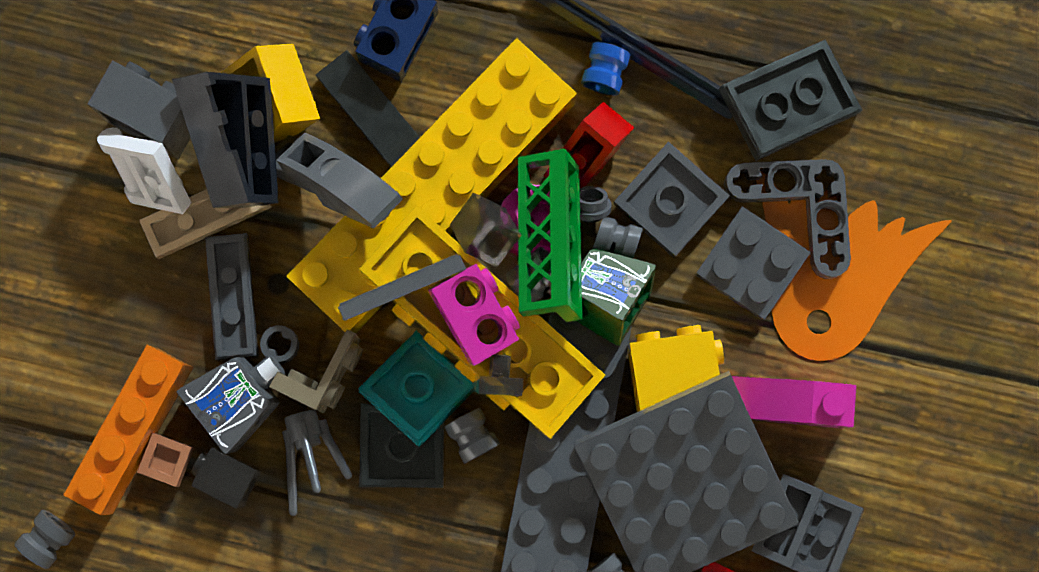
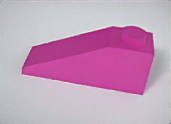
M732 376L751 420L841 429L854 427L856 385Z

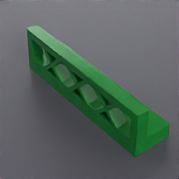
M566 149L518 157L519 313L523 317L557 312L566 322L582 320L579 165ZM549 165V176L539 188L530 183V168ZM543 199L550 205V214L537 226L531 222V212ZM544 238L550 243L551 252L538 266L531 260V251ZM550 268H551V276L547 273ZM544 277L551 283V299L531 302V290Z

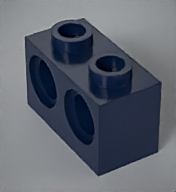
M375 0L372 11L376 12L369 26L365 24L361 26L353 45L357 47L355 52L359 62L402 83L438 15L437 1ZM402 5L409 6L414 10L413 14L404 20L397 19L392 15L394 10ZM383 40H389L395 44V48L388 55H379L374 52L376 44Z

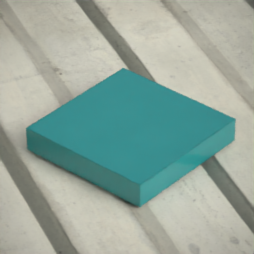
M416 330L358 390L411 441L420 447L477 389V386L459 372L447 357L433 349Z

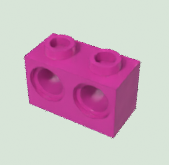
M477 264L469 266L428 290L468 363L473 366L518 341L519 338L515 330L520 328L510 307L507 305L501 308L493 294L499 288L489 270L484 268L480 271ZM463 281L472 283L477 290L476 301L468 307L459 304L455 297L456 287ZM484 319H491L498 327L497 338L489 344L482 343L477 337V326Z

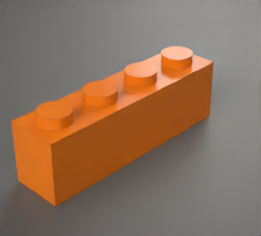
M146 345L67 487L64 496L99 515L113 514L140 466L152 433H158L178 397L176 391L184 386L194 367L158 348Z

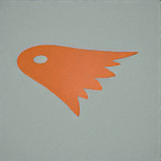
M760 171L762 177L756 180L757 185L763 184L761 193H767L764 185L766 175ZM826 190L818 203L824 200L837 201V197L828 198ZM806 200L791 201L790 204L788 201L762 202L765 221L809 251ZM872 200L857 208L848 216L851 260L847 271L837 278L823 279L812 270L809 255L772 308L774 325L780 338L788 348L799 356L816 361L834 360L854 350L868 334L886 301L911 265L929 244L945 230L952 220L931 223L902 235L905 222L904 217L895 219L878 231L876 202ZM821 209L817 213L816 220L822 229L830 231L837 227L838 217L831 209ZM839 236L830 239L818 238L819 244L827 241L828 249L827 254L820 257L821 263L828 264L829 270L833 271V267L840 263V257L832 255L831 244L834 241L840 242ZM814 310H823L830 316L831 326L823 334L813 333L807 326V317Z

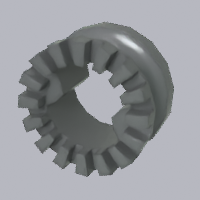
M276 325L264 332L261 337L260 347L265 357L271 355L279 363L284 364L292 361L297 356L300 342L298 336L286 326ZM282 333L284 339L291 340L289 351L282 356H278L277 351L269 347V341L272 337Z

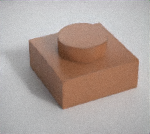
M152 433L137 473L175 487H180L194 447L157 433Z

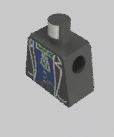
M268 355L255 367L246 358L235 357L186 384L176 392L224 454L237 452L278 406L280 402L269 386L277 372L284 375L285 371L271 355Z

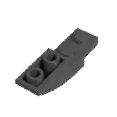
M304 133L299 139L288 135L275 148L278 178L316 194L323 206L373 229L385 220L390 212L403 200L396 190L365 166L312 135Z

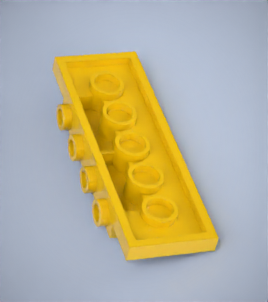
M416 205L360 267L359 271L377 287H380L455 254L461 256L466 268L477 264L481 271L486 267ZM492 273L491 275L499 288L493 294L501 308L508 305L520 325V328L515 330L519 340L475 366L468 363L428 292L429 289L455 274L392 300L396 305L391 311L409 327L416 321L428 333L423 339L441 355L446 349L459 360L454 367L472 383L479 377L487 384L490 389L486 395L503 410L510 405L550 439L605 376L600 369L539 315L523 317L519 313V297ZM467 281L461 282L455 290L456 300L459 304L466 307L472 305L477 298L475 286ZM491 319L481 321L476 331L478 339L484 344L492 343L498 336L496 323Z

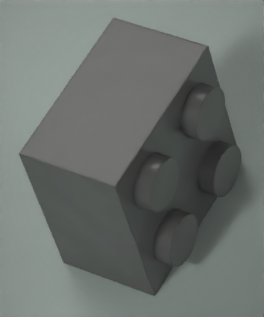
M112 60L88 105L105 121L138 139L154 140L162 143L168 155L179 160L190 140V134L174 84L165 81L160 86L157 81L150 78L151 73L130 61L124 67Z

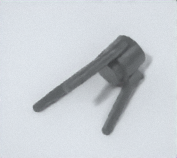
M316 410L303 411L284 418L287 430L283 431L282 435L286 447L289 514L291 516L297 515L295 446L296 450L303 451L314 493H319L321 486L312 447L321 444L320 436L346 479L352 477V473L330 434L327 420H319Z

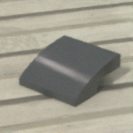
M783 474L780 483L799 524L755 543L752 552L797 572H839L864 508Z

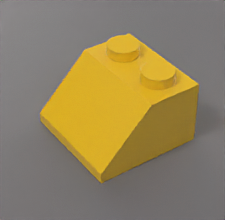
M294 44L255 46L220 72L270 78L275 142L285 139L288 135L295 136L320 120Z

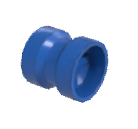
M592 43L589 53L591 67L584 70L581 84L601 94L619 95L623 82L620 75L622 70L627 68L631 54L618 46L608 43Z

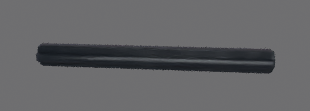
M536 0L602 42L628 51L631 54V60L725 118L730 119L733 117L719 91L721 86L583 1Z

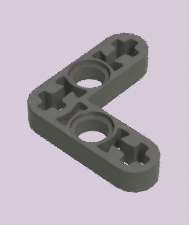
M826 159L753 162L737 164L731 168L725 177L724 189L730 195L729 198L736 202L806 200L809 251L811 252L809 255L812 270L823 279H834L847 271L850 265L851 254L846 185L843 169L838 163ZM822 169L826 170L827 176L834 177L835 181L828 186L827 194L828 198L836 196L837 201L824 200L819 203L815 202V198L820 199L824 195L823 184L815 182L814 179L821 173ZM783 170L792 174L795 186L791 191L782 192L774 186L773 176L777 171ZM760 171H766L764 185L767 193H761L763 184L751 185L746 193H741L740 186L733 185V181L738 179L740 173H745L747 180H759L762 177ZM821 209H831L836 213L838 225L834 230H824L818 225L816 218L817 213ZM836 236L840 238V242L834 241L831 244L832 255L840 257V263L833 267V271L829 270L828 264L821 263L820 257L826 255L828 249L827 241L819 244L818 238L830 239Z

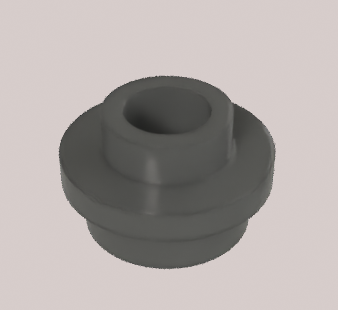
M594 186L580 188V220L594 223L611 213V201L605 190Z

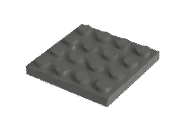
M729 371L574 441L575 449L635 572H692L799 524Z

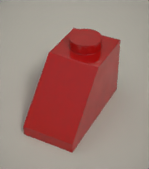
M602 102L582 120L562 148L566 149L579 165L580 188L587 187L635 128L605 102ZM549 168L543 175L546 178L549 176Z

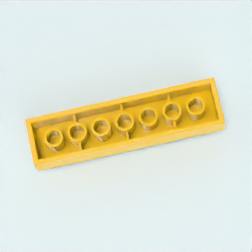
M516 38L381 177L403 199L390 212L389 216L374 229L344 216L286 277L344 332L348 329L357 333L383 305L345 321L341 317L338 306L344 301L377 288L359 269L417 205L444 231L451 235L518 165V157L526 156L575 105L577 93Z

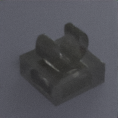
M490 356L489 375H475L474 392L478 394L522 396L523 378L509 377L511 356Z

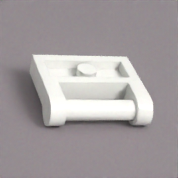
M108 128L99 134L97 141L102 151L109 154L125 183L124 192L131 203L184 214L191 201L162 143L154 140L123 136L118 128Z

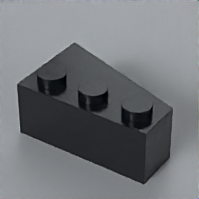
M203 72L172 79L213 208H247L279 203L270 78Z

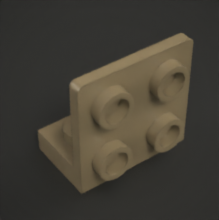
M348 329L346 330L319 385L313 379L291 369L288 376L277 372L269 387L321 413H325L327 407L334 409L345 386L340 384L347 369L353 372L362 356L364 349L360 348L359 345L361 339L356 333Z

